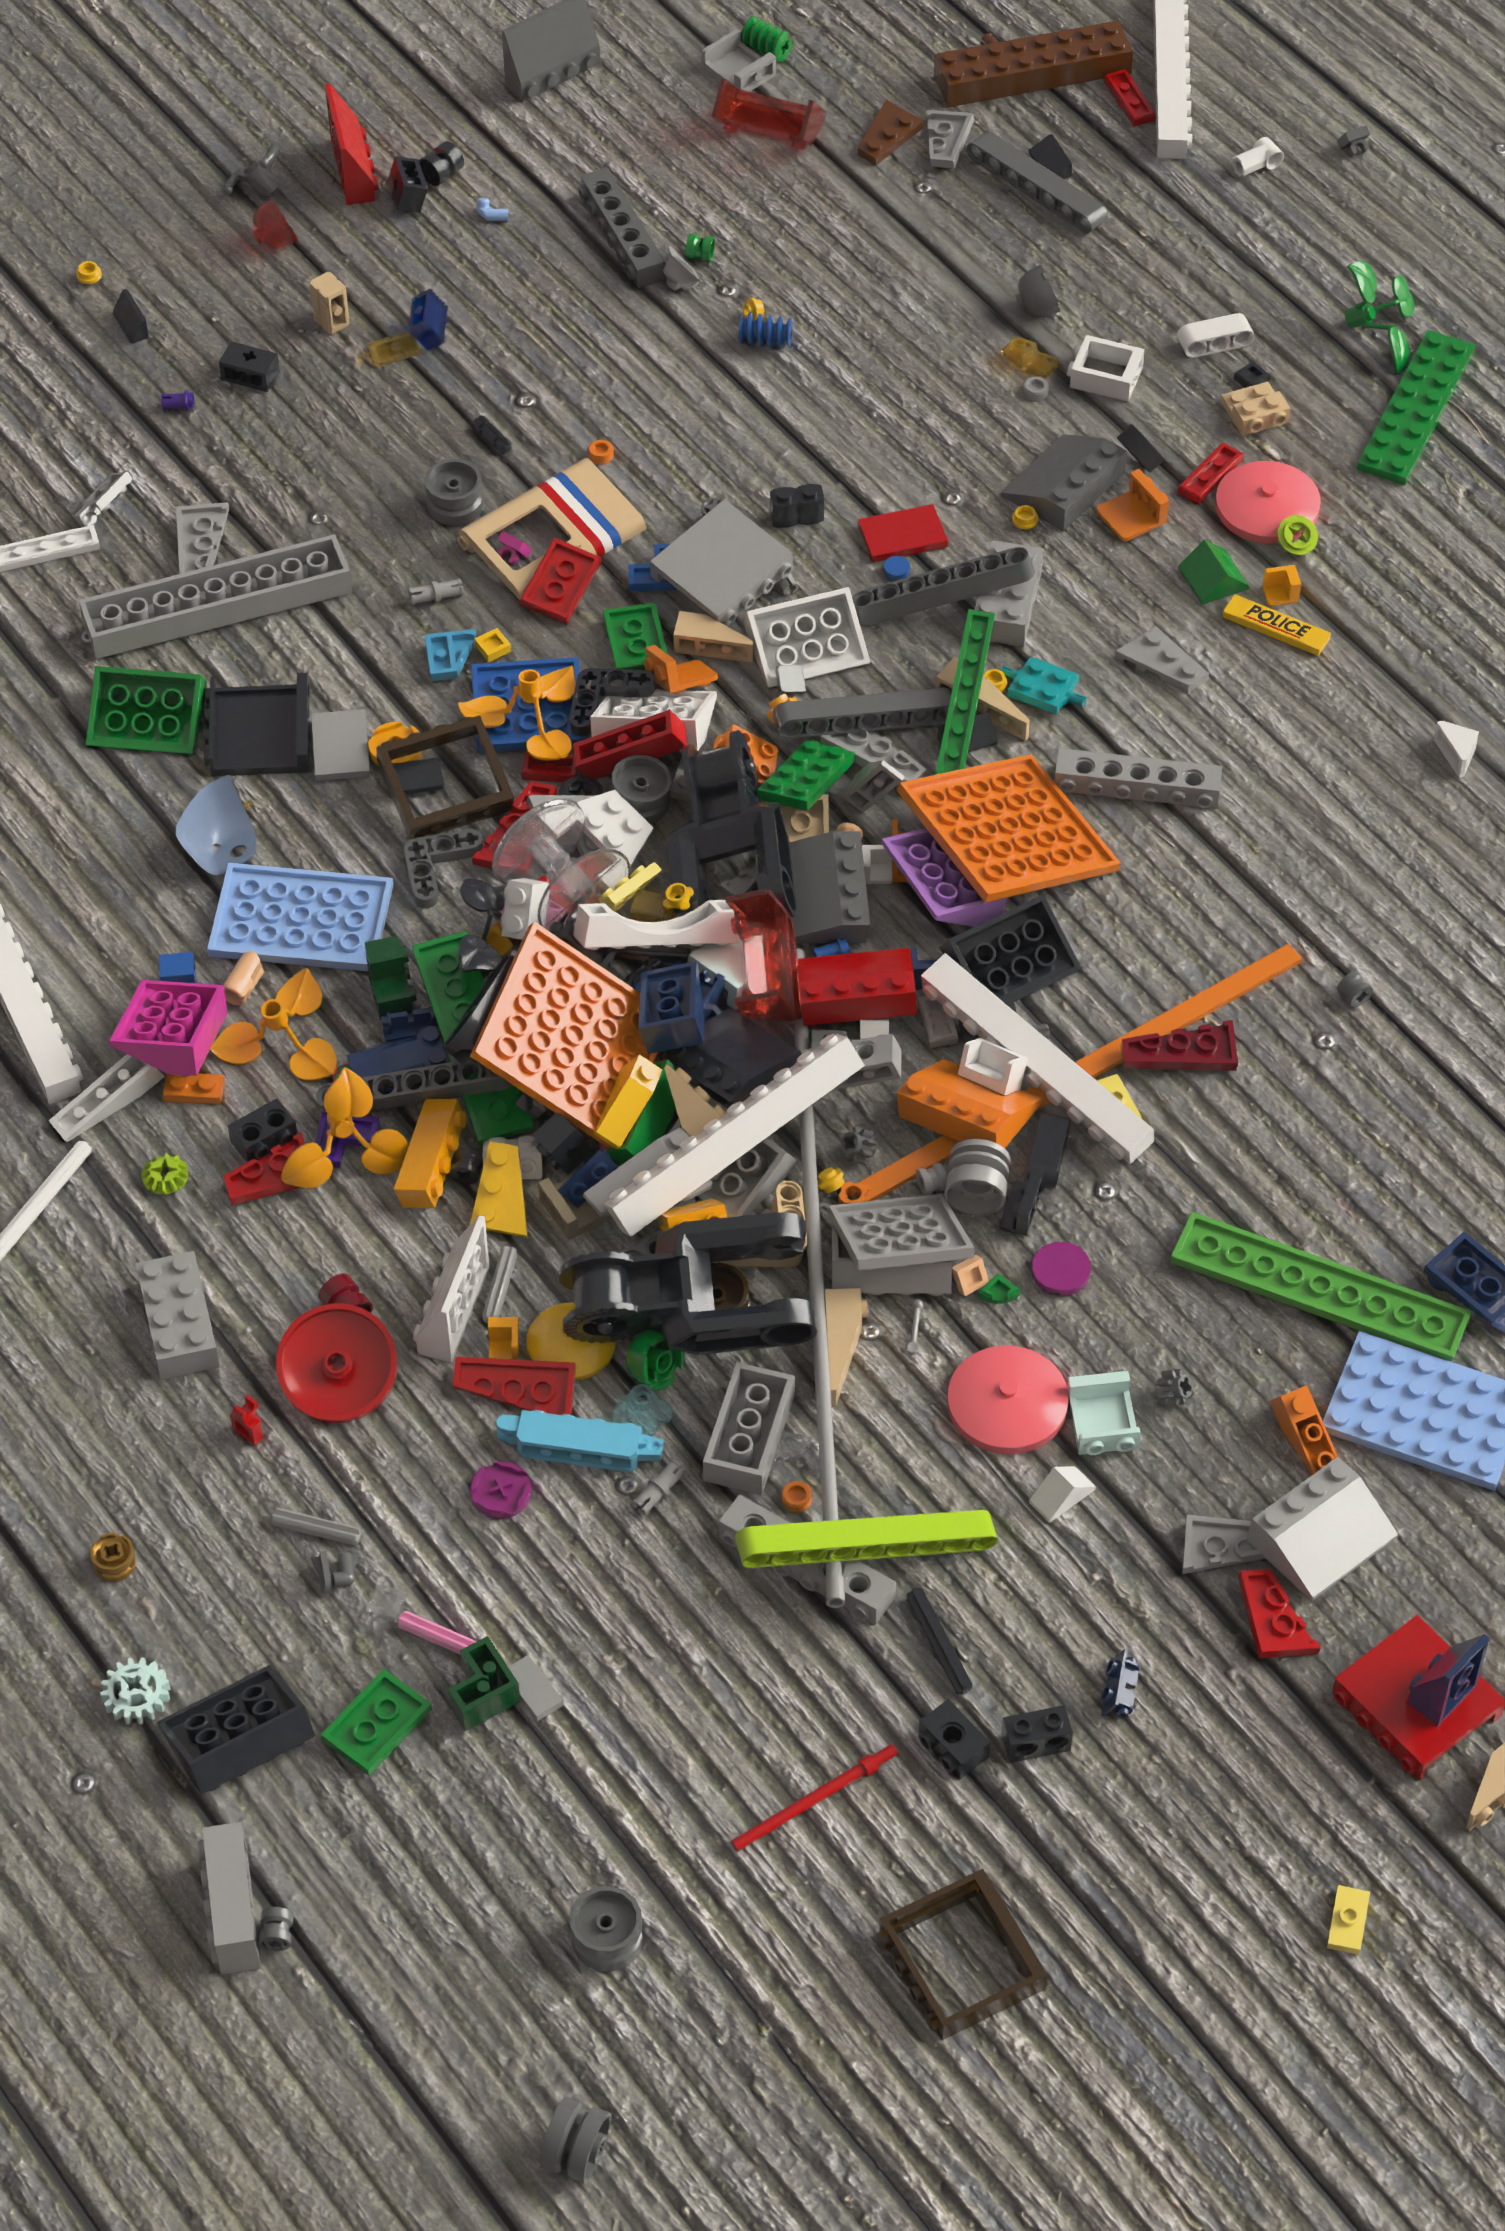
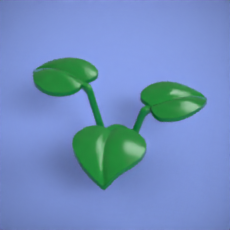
M1357 261L1351 263L1347 268L1355 279L1363 301L1355 304V307L1345 310L1346 323L1351 329L1362 326V329L1388 330L1395 374H1398L1407 366L1411 355L1404 332L1398 331L1397 326L1373 324L1371 322L1375 319L1376 311L1398 304L1402 317L1407 318L1413 315L1415 305L1413 297L1409 292L1407 281L1401 275L1395 276L1392 280V291L1396 300L1373 307L1367 304L1373 303L1376 297L1377 280L1375 273L1367 262Z

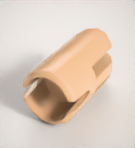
M245 952L223 984L226 1001L233 1005L240 1006L246 1002L264 973L260 958L255 952Z

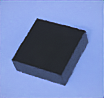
M1252 361L1234 373V380L1244 388L1269 382L1270 374Z

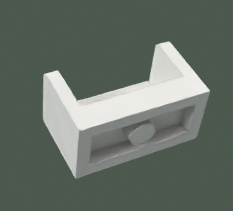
M978 1038L965 1043L958 1075L1002 1095H1008L1021 1089L1028 1058L983 1038Z

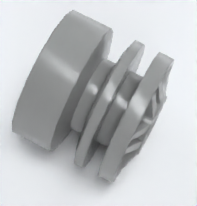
M967 1139L956 1143L950 1151L944 1197L948 1204L958 1211L973 1215H987L999 1211L1004 1206L1011 1159L1008 1151L997 1143L983 1139Z

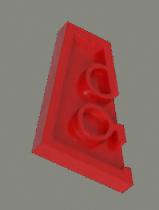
M302 1132L293 1136V1140L284 1146L277 1145L270 1149V1153L261 1159H252L223 1176L231 1205L302 1188L286 1184L281 1179L283 1167L290 1155L298 1147L305 1144Z
M1271 1569L1240 1571L1238 1581L1258 1658L1319 1654L1321 1650L1319 1643L1316 1639L1312 1640L1305 1629L1306 1623L1301 1616L1297 1617L1288 1603L1289 1597Z

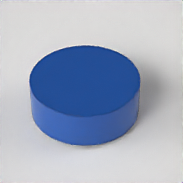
M902 556L888 558L884 563L885 577L891 581L908 578L910 575L909 561Z

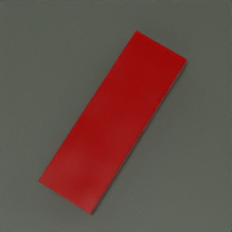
M1126 69L1104 75V83L1133 127L1156 120V113Z
M1222 442L1178 486V493L1200 504L1219 485L1224 476L1243 461L1244 453Z

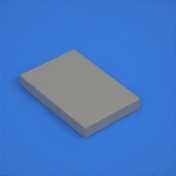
M366 710L311 713L315 780L370 777Z

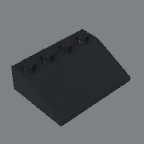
M1044 894L948 939L939 947L942 954L946 953L1003 1002H1016L1082 969Z
M729 1008L704 1022V1043L691 1047L667 1050L661 1058L663 1060L668 1059L677 1069L680 1067L692 1078L689 1082L695 1087L700 1086L710 1097L729 1108L737 1102H744L751 1096L750 1093L760 1085L766 1086L774 1080V1075L778 1071L792 1067L802 1053L740 1013Z
M271 1665L157 1722L189 1779L201 1795L208 1791L216 1790L220 1785L231 1779L243 1776L249 1770L265 1762L272 1761L278 1755L294 1747H299L307 1740L315 1737L305 1706Z

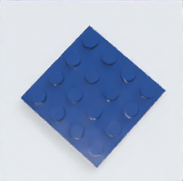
M579 657L471 664L473 698L497 696L503 699L508 706L514 693V686H519L518 676L524 670H535L539 672L541 677L553 671L572 666L575 681H577V676L580 673ZM519 695L511 712L504 714L505 722L496 727L486 728L495 751L527 749L526 744L529 738L540 735L534 703L524 702ZM546 697L543 699L538 698L545 733L551 730H560L568 735L572 746H574V743L585 740V736L575 735L571 731L569 717L573 697L563 702H551ZM582 715L581 724H583V722H584V717H583V715ZM476 735L477 753H480L483 750Z

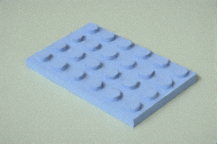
M228 863L207 947L208 956L240 959L245 952L253 951L262 962L368 971L364 942L382 939L393 889V878Z
M1359 1331L1323 1423L1329 1435L1495 1491L1505 1465V1380Z

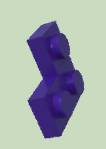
M322 1111L315 1143L321 1147L322 1151L326 1147V1131L330 1129L327 1122L328 1113ZM352 1116L354 1127L370 1143L372 1136L379 1131L380 1119L367 1116ZM353 1134L346 1138L333 1136L331 1151L327 1156L332 1162L333 1167L341 1168L346 1145L364 1147Z

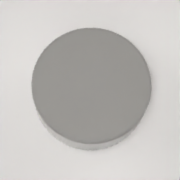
M1030 377L1024 382L1023 394L1029 400L1041 401L1049 394V383L1042 377Z

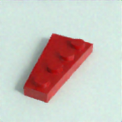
M530 781L512 804V810L499 821V827L493 835L490 834L484 841L485 845L480 852L477 851L472 857L473 865L526 875L544 829L535 821L527 799L531 795H557V786Z
M456 1356L453 1387L460 1391L527 1411L541 1410L548 1414L572 1415L576 1364L570 1362Z

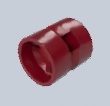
M348 1274L335 1275L325 1282L319 1291L318 1297L323 1305L344 1303L363 1308L370 1313L373 1311V1304L364 1293H359L358 1285Z

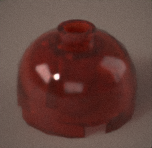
M271 198L256 209L252 220L255 230L252 231V234L259 244L264 242L269 248L283 249L298 240L295 232Z

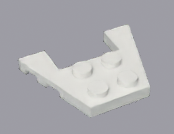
M616 790L542 813L537 819V822L553 839L572 824H576L612 860L611 863L596 873L594 878L605 891L609 888H612L613 891L616 890L614 886L625 877L653 830V827Z

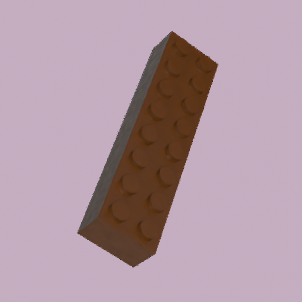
M1118 20L937 53L934 60V78L948 108L1104 79L1106 74L1124 69L1131 74L1133 50Z

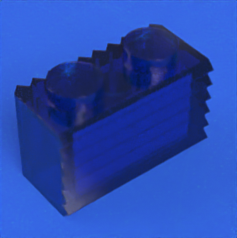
M428 289L411 299L412 305L410 306L411 312L409 313L410 319L408 320L409 329L407 330L427 351L444 343L446 338L444 335L445 327L448 322V306L445 305V302H442V299H439V296H436V293L432 292L433 289Z

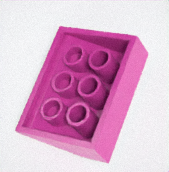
M141 980L109 1040L110 1046L168 1074L184 1077L197 1076L227 1016L224 985Z

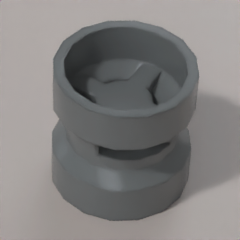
M269 1907L262 1910L260 1923L263 1926V1930L259 1932L258 1945L261 1948L270 1951H283L291 1946L292 1936L289 1933V1928L293 1925V1912L282 1907Z

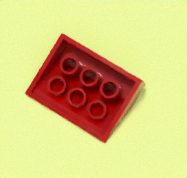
M325 84L330 139L346 205L376 201L375 191L379 190L377 176H372V174H375L373 160H368V158H371L369 144L364 143L367 141L365 128L360 127L358 117L331 84Z
M910 948L797 959L803 1026L917 1015L916 990Z

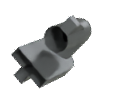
M321 1551L319 1556L311 1558L319 1575L323 1594L330 1593L331 1582L333 1586H347L354 1583V1569L359 1559L358 1554H350L348 1552L339 1554L337 1559L340 1572L331 1573V1577L326 1551Z

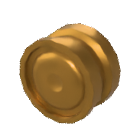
M116 1532L101 1535L96 1543L93 1542L90 1548L93 1569L96 1575L104 1581L119 1582L133 1573L136 1567L133 1545L125 1535L119 1536L116 1535Z

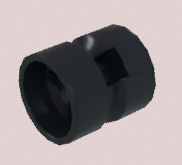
M444 141L434 148L433 152L431 151L419 159V163L425 180L432 186H439L449 176L454 175L464 167V158L455 144L450 141Z

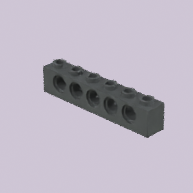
M604 168L581 175V186L578 187L580 198L588 204L590 215L592 217L595 216L597 219L599 230L606 234L608 245L610 248L615 249L619 263L624 264L629 280L633 279L637 288L666 280L663 272L665 260L610 170Z

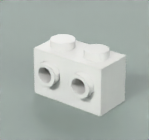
M527 878L508 880L504 890L505 910L501 917L502 936L523 940L528 926L533 922L544 927L548 882Z

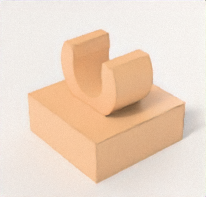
M974 1255V1258H969L952 1267V1275L956 1281L958 1291L964 1296L978 1290L989 1282L983 1260L978 1255Z

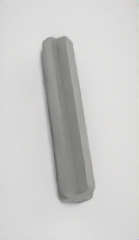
M504 1246L501 1248L482 1314L485 1323H488V1317H500L517 1258V1250L514 1247Z
M276 1508L272 1515V1524L274 1526L338 1542L357 1545L361 1537V1529L359 1527L281 1508Z

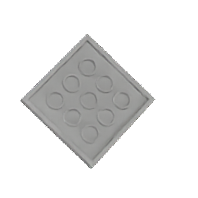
M943 1194L829 1205V1217L857 1270L870 1272L877 1270V1268H903L906 1265H932L935 1262H960L964 1259L974 1258V1246Z

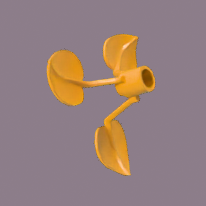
M572 666L553 671L541 677L539 672L535 670L522 671L518 676L519 686H514V693L508 706L503 699L497 696H483L468 702H458V708L464 718H473L480 715L485 728H492L505 722L504 714L511 712L519 695L524 702L534 703L540 735L532 736L527 741L528 753L539 760H559L560 758L568 757L571 753L572 744L566 733L560 730H551L545 733L538 698L543 699L546 697L551 702H563L571 699L574 696L576 686Z
M305 968L298 972L283 985L275 999H270L263 1003L261 1007L263 1019L259 1021L261 1025L259 1034L256 1027L251 1023L245 1021L234 1023L222 1031L213 1042L210 1051L226 1063L234 1065L248 1064L259 1057L262 1052L259 1040L264 1038L266 1026L275 1031L284 1029L299 1050L290 1059V1069L295 1077L303 1081H316L333 1075L337 1068V1056L333 1047L321 1038H312L303 1047L288 1026V1016L292 1018L295 1013L299 1016H308L315 1012L322 1003L323 995L321 988L310 970Z
M343 1068L338 1078L328 1088L323 1103L328 1113L327 1122L330 1127L326 1131L327 1141L325 1150L322 1151L321 1147L314 1142L301 1145L286 1161L281 1179L286 1184L302 1188H315L324 1184L330 1178L333 1170L332 1162L327 1158L331 1151L333 1136L346 1138L353 1134L367 1148L361 1156L363 1165L369 1171L377 1174H389L399 1171L409 1145L405 1137L393 1129H384L376 1132L372 1136L370 1143L360 1135L354 1127L352 1116L363 1117L369 1113L373 1105L372 1093L360 1076L347 1068Z

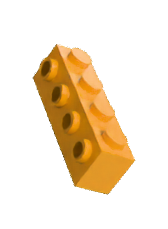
M425 1099L394 1187V1191L403 1208H435L438 1198L443 1193V1184L446 1175L451 1170V1160L454 1151L458 1149L459 1137L462 1128L466 1126L467 1122L466 1113L462 1110L457 1099Z

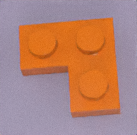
M167 1073L163 1091L164 1102L221 1105L225 1085L224 1075L198 1073L197 1076L184 1077Z

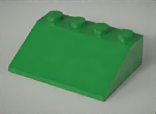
M95 666L86 746L194 755L205 707L207 681L202 674Z

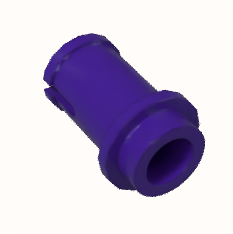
M185 390L184 393L161 395L163 398L161 399L163 410L185 408L186 411H189L190 408L195 407L193 392L189 393L188 390Z

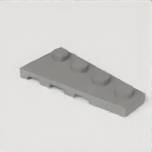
M228 502L176 507L179 574L214 565L229 512Z
M874 731L821 736L820 744L832 747L839 746L845 750L855 752V763L862 767L871 762L884 760L904 776L902 782L926 776L927 769L903 750L897 751L892 747V741L885 736L881 738Z

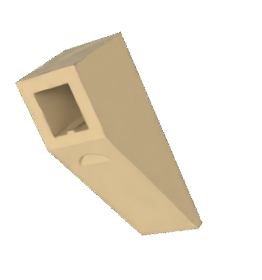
M668 1065L664 1067L681 1127L690 1136L696 1137L704 1131L703 1127L708 1122L720 1119L727 1114L718 1104L713 1107L708 1102L711 1097L700 1086L694 1089L689 1084L692 1078L680 1067L676 1071Z
M1505 1743L1491 1754L1466 1827L1469 1831L1478 1824L1480 1826L1487 1824L1494 1816V1811L1500 1806L1505 1808Z

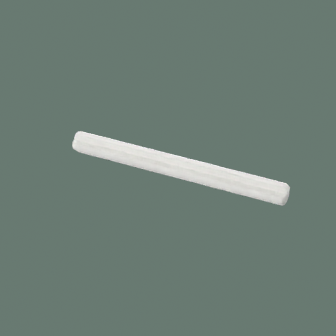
M78 1141L2 1231L0 1234V1261L90 1155L92 1148L88 1143Z

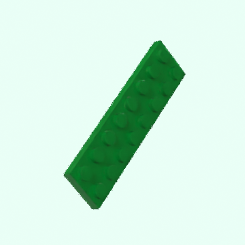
M1427 330L1357 463L1358 471L1406 485L1474 353L1475 344Z
M467 931L412 945V952L444 1044L484 984L481 971L462 973L458 948L462 937L468 935ZM447 1053L450 1062L458 1061L449 1053ZM479 1073L471 1074L467 1080L475 1079ZM514 1085L503 1090L462 1096L478 1146L483 1145L484 1141H489V1139L494 1137L508 1138L534 1130L531 1116L514 1104L521 1092Z

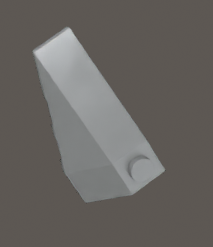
M682 1127L662 1136L584 1192L583 1197L600 1217L610 1215L604 1203L610 1199L609 1196L612 1192L621 1187L626 1188L634 1182L633 1178L638 1173L652 1169L657 1165L656 1162L660 1157L667 1153H674L681 1148V1142L690 1136ZM711 1179L681 1201L690 1200L711 1189Z

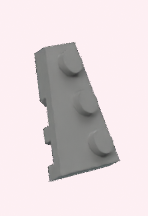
M927 110L931 167L955 168L974 123L973 113Z
M1187 1515L1182 1574L1266 1559L1257 1547L1255 1549L1247 1542L1251 1521Z

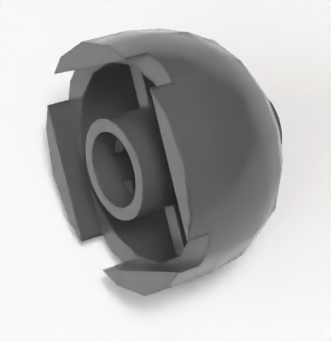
M1041 265L1024 273L1018 283L1019 294L1015 295L1020 309L1026 308L1035 317H1046L1060 311L1049 280L1045 279L1043 274L1045 271Z

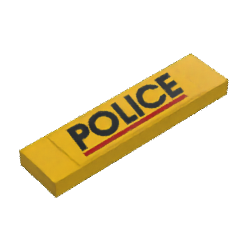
M1234 594L1223 610L1222 617L1316 656L1320 655L1330 640L1331 633L1236 594Z

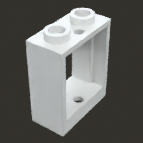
M1086 335L1082 345H1077L1075 361H1071L1068 367L1067 376L1071 377L1070 388L1129 402L1143 368L1145 349ZM1087 357L1123 365L1126 366V369L1121 377L1084 368L1083 366Z

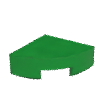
M996 1274L978 1291V1298L994 1304L1011 1302L1020 1296V1289L999 1274Z

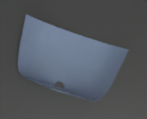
M229 775L216 779L203 787L185 808L176 825V837L181 846L209 874L223 875L226 873L228 863L242 864L256 853L257 842L254 828ZM214 844H219L220 847H219V849L215 852V851L213 850V845H214ZM237 846H245L247 849L245 854L240 857L230 856L231 850Z

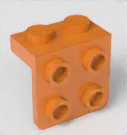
M1137 469L1130 474L1129 491L1098 505L1096 513L1120 540L1126 542L1167 523L1169 499L1165 493L1159 491L1150 477L1146 476L1140 469Z
M656 645L645 648L646 658H644V665L646 670L654 675L655 682L669 693L680 694L685 692L687 688L694 686L705 687L718 679L717 673L700 660H692L676 665V660Z
M733 724L724 734H719L716 737L713 749L729 746L730 733L736 730L741 731L747 740V745L751 748V754L757 767L756 772L759 776L758 782L762 785L775 772L778 748L770 742Z

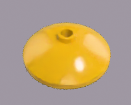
M574 1302L562 1303L544 1310L533 1320L527 1332V1352L530 1360L575 1363V1381L583 1380L594 1376L608 1365L615 1353L616 1341L589 1343L567 1337L563 1331V1319L569 1312L575 1310Z

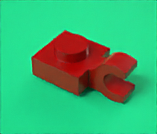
M246 1395L243 1407L241 1408L236 1405L230 1413L232 1429L250 1443L256 1445L263 1439L261 1420L255 1414L258 1402L249 1395Z

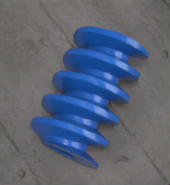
M749 312L746 319H743V315L741 316L738 341L744 344L748 338L749 345H754L756 340H758L759 346H764L766 341H768V345L771 348L775 346L776 342L779 349H784L786 344L789 348L793 331L792 318H789L787 323L783 324L782 317L779 316L776 323H773L772 315H769L766 322H764L762 314H759L757 319L753 320V315Z

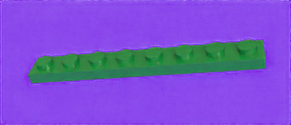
M968 609L935 775L965 769L995 619L994 613Z

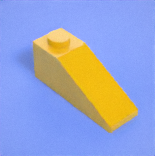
M641 1055L636 1056L623 1066L594 1131V1135L615 1149L620 1148L653 1094L662 1069Z

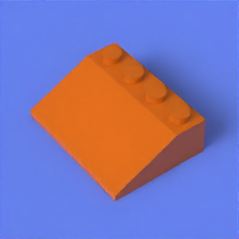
M946 1059L912 1074L898 1090L899 1117L959 1142L967 1139H983L997 1143L1004 1149L1043 1103L1042 1098L1023 1090L1002 1095L958 1075L960 1065Z

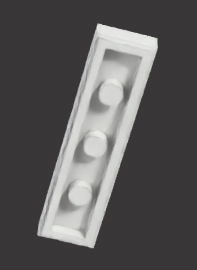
M94 525L0 546V572L99 550L100 545Z

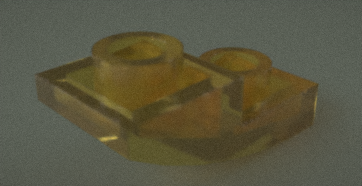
M1017 336L1001 350L1002 355L1010 362L1035 377L1045 379L1059 367L1057 357L1039 352L1035 342Z

